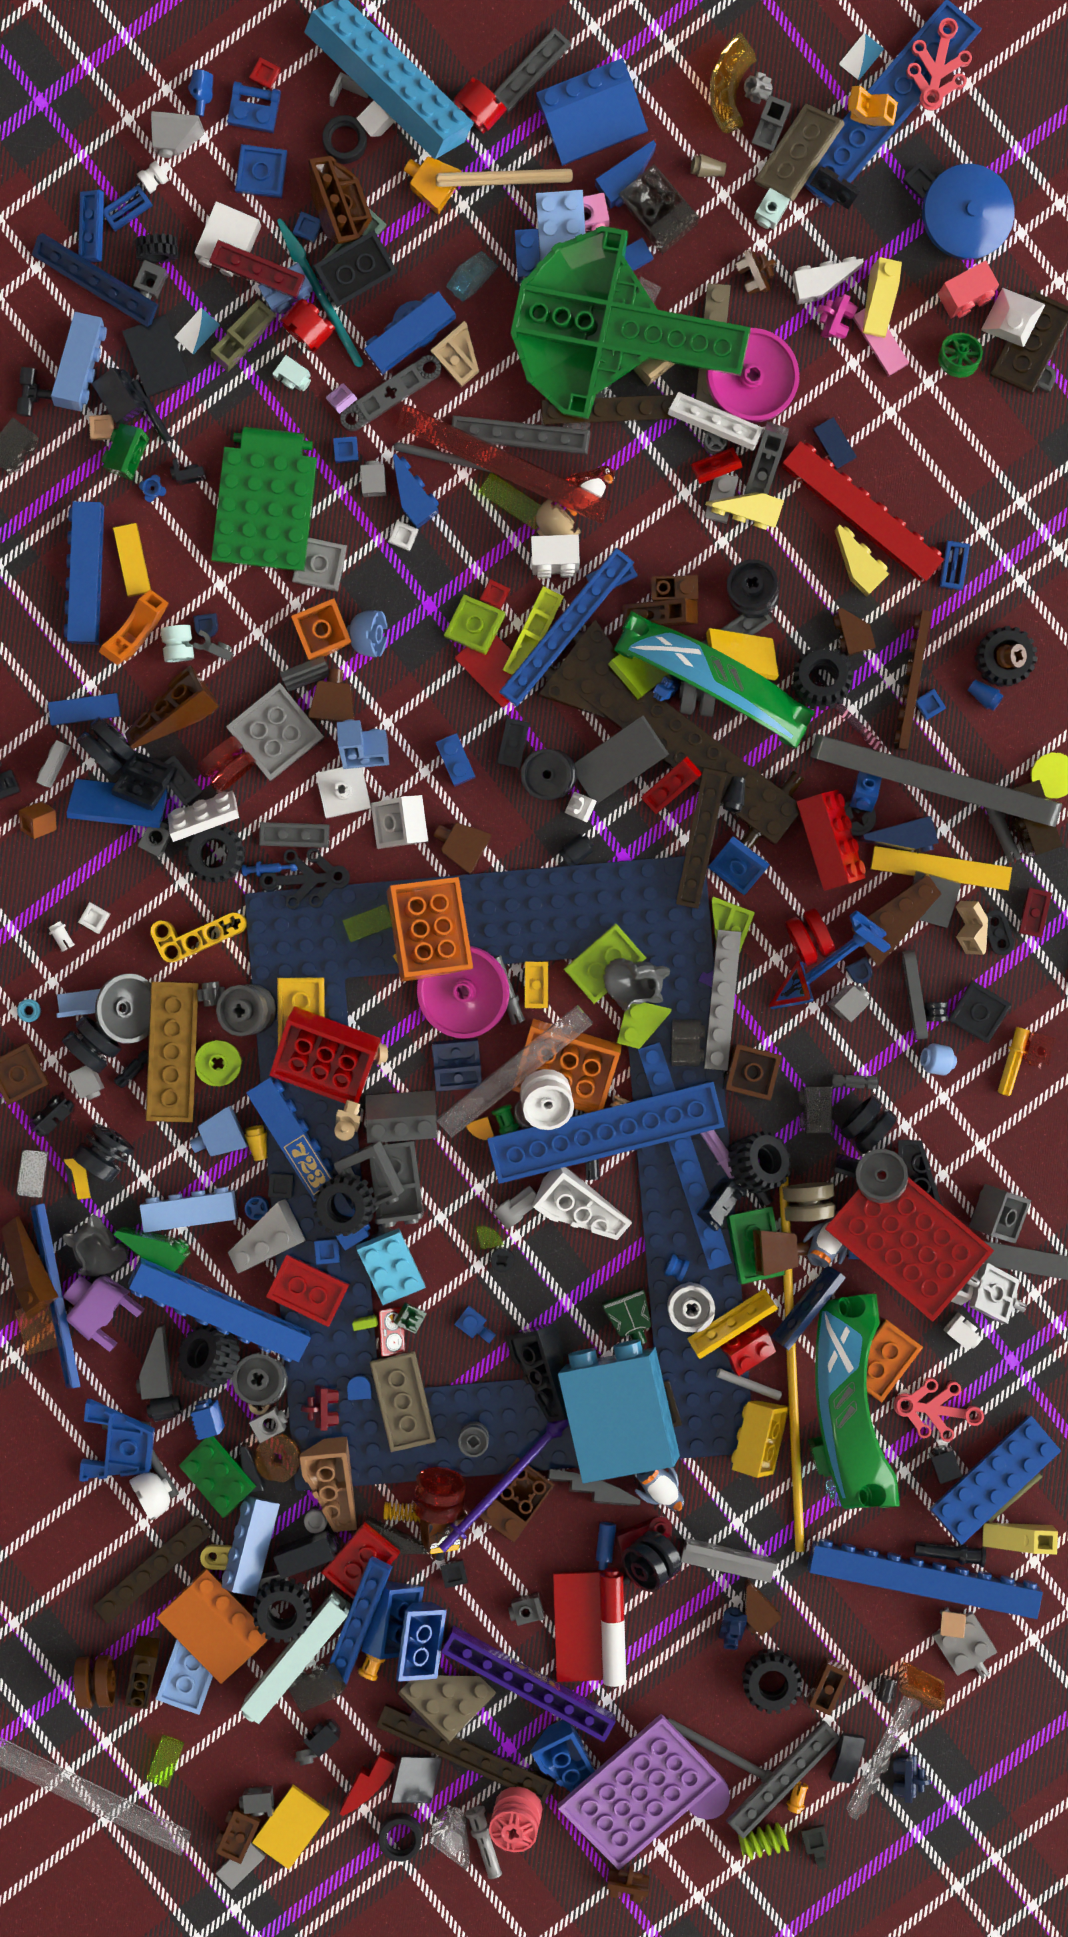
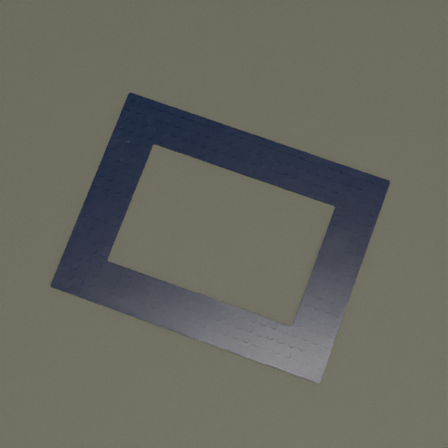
M685 856L351 884L342 889H334L323 901V905L317 909L311 907L309 897L312 894H318L323 887L313 888L300 902V906L296 910H291L287 907L286 898L294 895L299 889L248 893L245 896L252 984L261 985L267 989L273 996L276 1005L273 1023L264 1032L257 1034L260 1081L262 1083L271 1077L269 1075L278 1050L277 978H324L325 1018L349 1026L345 980L349 977L399 973L398 963L393 957L396 954L387 898L388 888L391 885L459 877L470 946L480 948L494 958L497 955H501L504 964L577 958L614 924H617L646 957L645 962H650L655 966H665L670 969V974L663 979L660 993L663 997V1002L651 1003L647 1001L646 1003L672 1009L671 1013L641 1048L660 1042L675 1090L711 1081L714 1082L725 1127L715 1129L714 1131L724 1146L727 1147L729 1145L725 1089H722L724 1083L723 1070L704 1069L712 987L698 980L702 972L708 974L714 970L707 875L704 881L699 909L676 904ZM313 898L312 904L318 905L320 898ZM291 899L289 901L290 906H295L297 904L296 899ZM628 1046L633 1101L652 1097L653 1095L638 1048ZM279 1080L285 1090L282 1092L286 1100H292L297 1109L294 1113L299 1120L302 1118L309 1128L307 1131L311 1140L313 1138L317 1140L322 1149L319 1151L323 1159H329L334 1168L331 1172L334 1176L338 1175L334 1163L341 1157L359 1150L358 1132H354L353 1137L348 1141L339 1140L334 1133L338 1109L343 1111L345 1104ZM264 1122V1128L267 1130L268 1174L294 1175L292 1198L270 1197L271 1208L277 1202L286 1199L306 1240L276 1255L277 1273L288 1254L350 1284L329 1327L280 1304L281 1319L308 1330L311 1336L299 1362L284 1360L288 1375L287 1396L296 1489L298 1491L312 1490L308 1482H305L302 1477L300 1454L323 1439L347 1437L353 1486L504 1474L517 1457L521 1459L546 1433L547 1424L549 1423L535 1400V1391L530 1383L526 1384L524 1379L424 1387L436 1442L395 1452L390 1451L370 1366V1361L377 1359L375 1327L354 1331L352 1325L356 1318L373 1315L371 1280L356 1249V1245L366 1242L367 1237L346 1251L338 1240L340 1262L316 1265L314 1241L336 1239L337 1237L333 1235V1231L326 1232L325 1225L320 1227L318 1224L320 1219L319 1217L315 1218L313 1214L317 1209L313 1208L314 1201ZM701 1134L691 1135L695 1152L709 1194L711 1195L721 1180L729 1179L722 1166L717 1165L718 1160ZM668 1141L637 1149L653 1345L656 1347L663 1381L670 1380L682 1421L681 1426L674 1427L680 1454L679 1459L731 1455L737 1449V1433L739 1428L742 1427L744 1420L742 1417L743 1408L751 1401L750 1390L716 1377L719 1368L735 1374L727 1355L718 1347L699 1359L687 1339L696 1332H684L678 1329L672 1323L667 1309V1302L671 1292L679 1285L688 1282L703 1286L711 1294L715 1304L713 1321L743 1303L742 1288L738 1282L727 1217L723 1220L724 1226L721 1231L732 1263L709 1270ZM359 1162L352 1165L351 1168L355 1175L360 1176L359 1180L362 1182L361 1163ZM735 1205L730 1210L728 1215L735 1214ZM672 1254L677 1255L680 1260L686 1259L690 1261L681 1282L676 1281V1278L673 1276L667 1277L663 1275ZM695 1303L686 1305L687 1312L689 1310L693 1312L696 1310ZM749 1371L740 1376L749 1379ZM362 1375L369 1379L371 1383V1399L348 1400L347 1386L352 1377ZM315 1385L336 1389L339 1392L338 1403H328V1411L338 1412L339 1424L328 1427L326 1431H320V1428H316L315 1420H308V1412H301V1406L308 1405L307 1397L314 1396L315 1404ZM472 1421L482 1423L489 1432L487 1450L478 1457L466 1456L461 1452L458 1444L461 1428L466 1423ZM570 1425L564 1429L563 1435L560 1438H553L528 1464L535 1471L579 1467Z

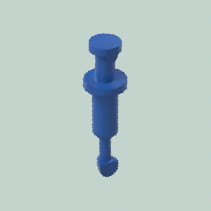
M259 861L256 862V866L247 867V865H242V874L247 876L250 873H256L258 877H261L263 873H276L282 869H291V872L296 871L297 866L295 864L281 865L279 863L261 864Z

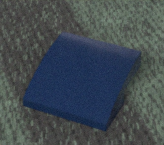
M478 1038L432 1042L436 1092L483 1087Z

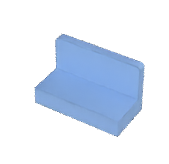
M100 989L58 994L59 1013H56L57 1018L95 1013V1003Z

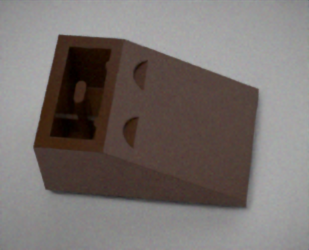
M517 1457V1458L515 1459V1461L511 1464V1466L507 1469V1471L503 1474V1476L500 1478V1480H501V1479L515 1466V1464L520 1460L518 1457ZM527 1465L479 1518L508 1540L515 1542L552 1490L554 1484Z

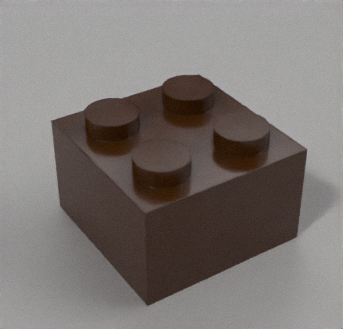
M733 1044L728 1071H726L722 1089L771 1101L782 1055Z

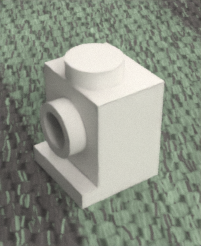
M958 1312L943 1330L966 1350L974 1349L982 1339L975 1333L978 1328L968 1320L963 1323L962 1321L965 1317Z

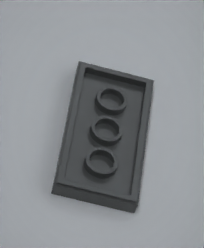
M643 715L575 762L577 778L589 797L597 801L596 804H598L667 757L669 753Z

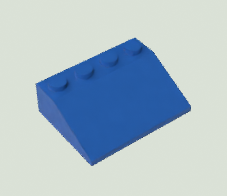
M623 58L536 92V103L562 166L648 132L632 79Z

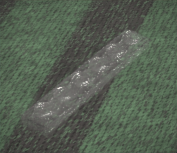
M911 1686L908 1687L846 1808L848 1815L858 1820L860 1814L863 1815L868 1807L867 1800L870 1794L876 1792L881 1773L884 1774L887 1771L890 1755L892 1752L895 1753L897 1751L902 1732L905 1733L908 1730L913 1711L916 1712L920 1707L921 1696L918 1690Z

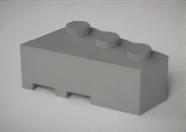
M284 1199L277 1202L228 1252L237 1273L248 1270L306 1241L287 1200Z

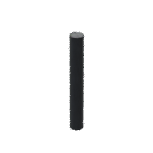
M138 379L132 381L133 387L142 394L144 398L143 403L147 408L145 411L165 444L170 443L173 439Z

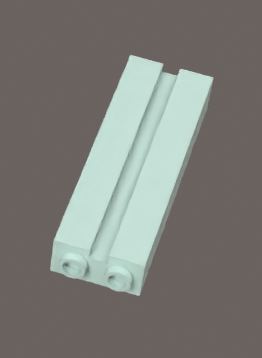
M332 1590L311 1616L310 1624L306 1627V1631L303 1634L299 1633V1638L291 1640L246 1695L241 1707L246 1719L251 1722L255 1721L258 1724L263 1720L348 1616L351 1604L336 1591Z

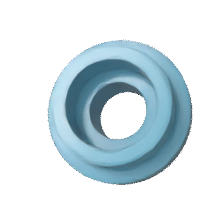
M32 999L23 1000L17 1007L19 1018L25 1022L37 1020L41 1013L40 1005ZM28 1006H31L33 1008V1013L31 1015H28L26 1013V1008Z

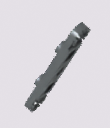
M424 356L342 411L340 417L342 426L348 431H357L436 379L441 373L439 360L434 356ZM433 362L436 365L434 373H425L423 371L424 364ZM387 388H390L391 390H397L395 392L394 399H392L390 396L387 398L385 397V395L387 394ZM350 413L357 414L359 416L357 424L350 425L346 423L347 415Z

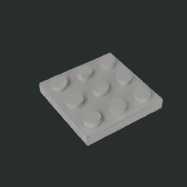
M281 683L276 685L226 726L270 781L324 738Z

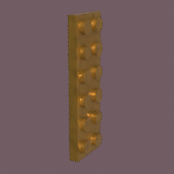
M151 982L146 1121L193 1122L198 983Z

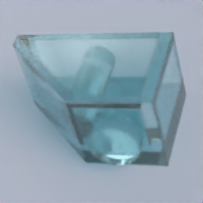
M480 251L458 266L446 287L464 302L478 291L495 272L498 265L484 252Z

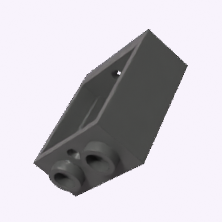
M381 1141L341 1157L334 1163L338 1175L342 1174L343 1176L346 1173H351V1177H353L355 1174L351 1168L352 1165L373 1156L375 1157L390 1188V1191L376 1196L377 1201L374 1203L376 1210L379 1209L378 1205L384 1202L386 1205H390L398 1201V1196L404 1191ZM350 1197V1199H351V1201H352V1203H353V1206H354V1208H355V1203H354L353 1199Z

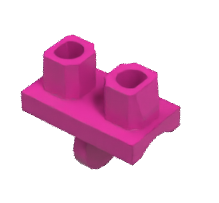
M843 294L842 297L837 296L834 301L828 299L825 306L818 305L816 311L821 314L819 322L825 324L820 336L844 339L847 336L849 327L840 323L843 316L852 319L858 309L856 305L849 301L850 296Z

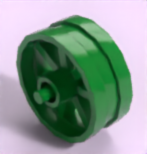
M962 332L953 333L947 336L942 343L938 355L939 365L950 376L958 378L968 377L979 366L983 355L982 346L970 334ZM969 358H976V362L973 363Z

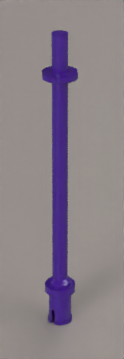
M568 1419L549 1422L546 1433L458 1526L453 1523L450 1525L454 1530L438 1546L444 1553L460 1536L465 1540L467 1536L464 1532L553 1438H560L563 1435L562 1432L569 1425Z

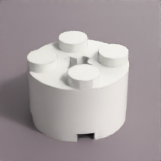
M692 1282L681 1284L671 1292L668 1298L667 1309L670 1319L681 1331H702L714 1319L715 1304L709 1291L699 1284ZM695 1303L696 1310L694 1312L692 1310L687 1312L686 1305Z

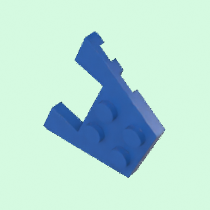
M87 1399L84 1421L108 1425L105 1462L83 1458L80 1464L79 1481H88L89 1478L96 1477L106 1479L108 1476L119 1474L122 1477L149 1473L152 1464L155 1428L95 1400Z

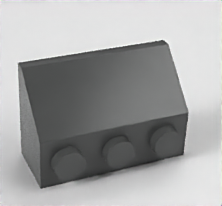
M435 1090L366 1095L367 1143L437 1138Z

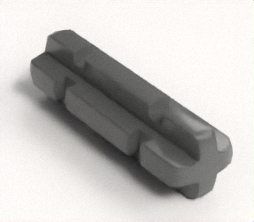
M834 1074L832 1076L833 1087H867V1089H876L878 1079L875 1076H867V1078L858 1075H845L843 1077V1075Z

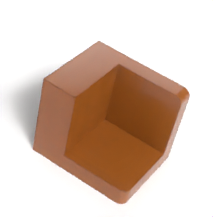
M40 801L19 810L20 830L31 838L36 839L57 829L56 811L46 803Z

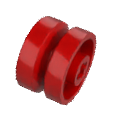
M816 908L803 912V920L806 927L797 917L784 922L793 948L806 967L818 961L815 947L824 958L836 952L832 938Z

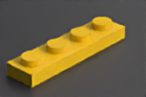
M763 1289L713 1321L706 1329L696 1332L687 1339L699 1359H701L778 1308L766 1289Z

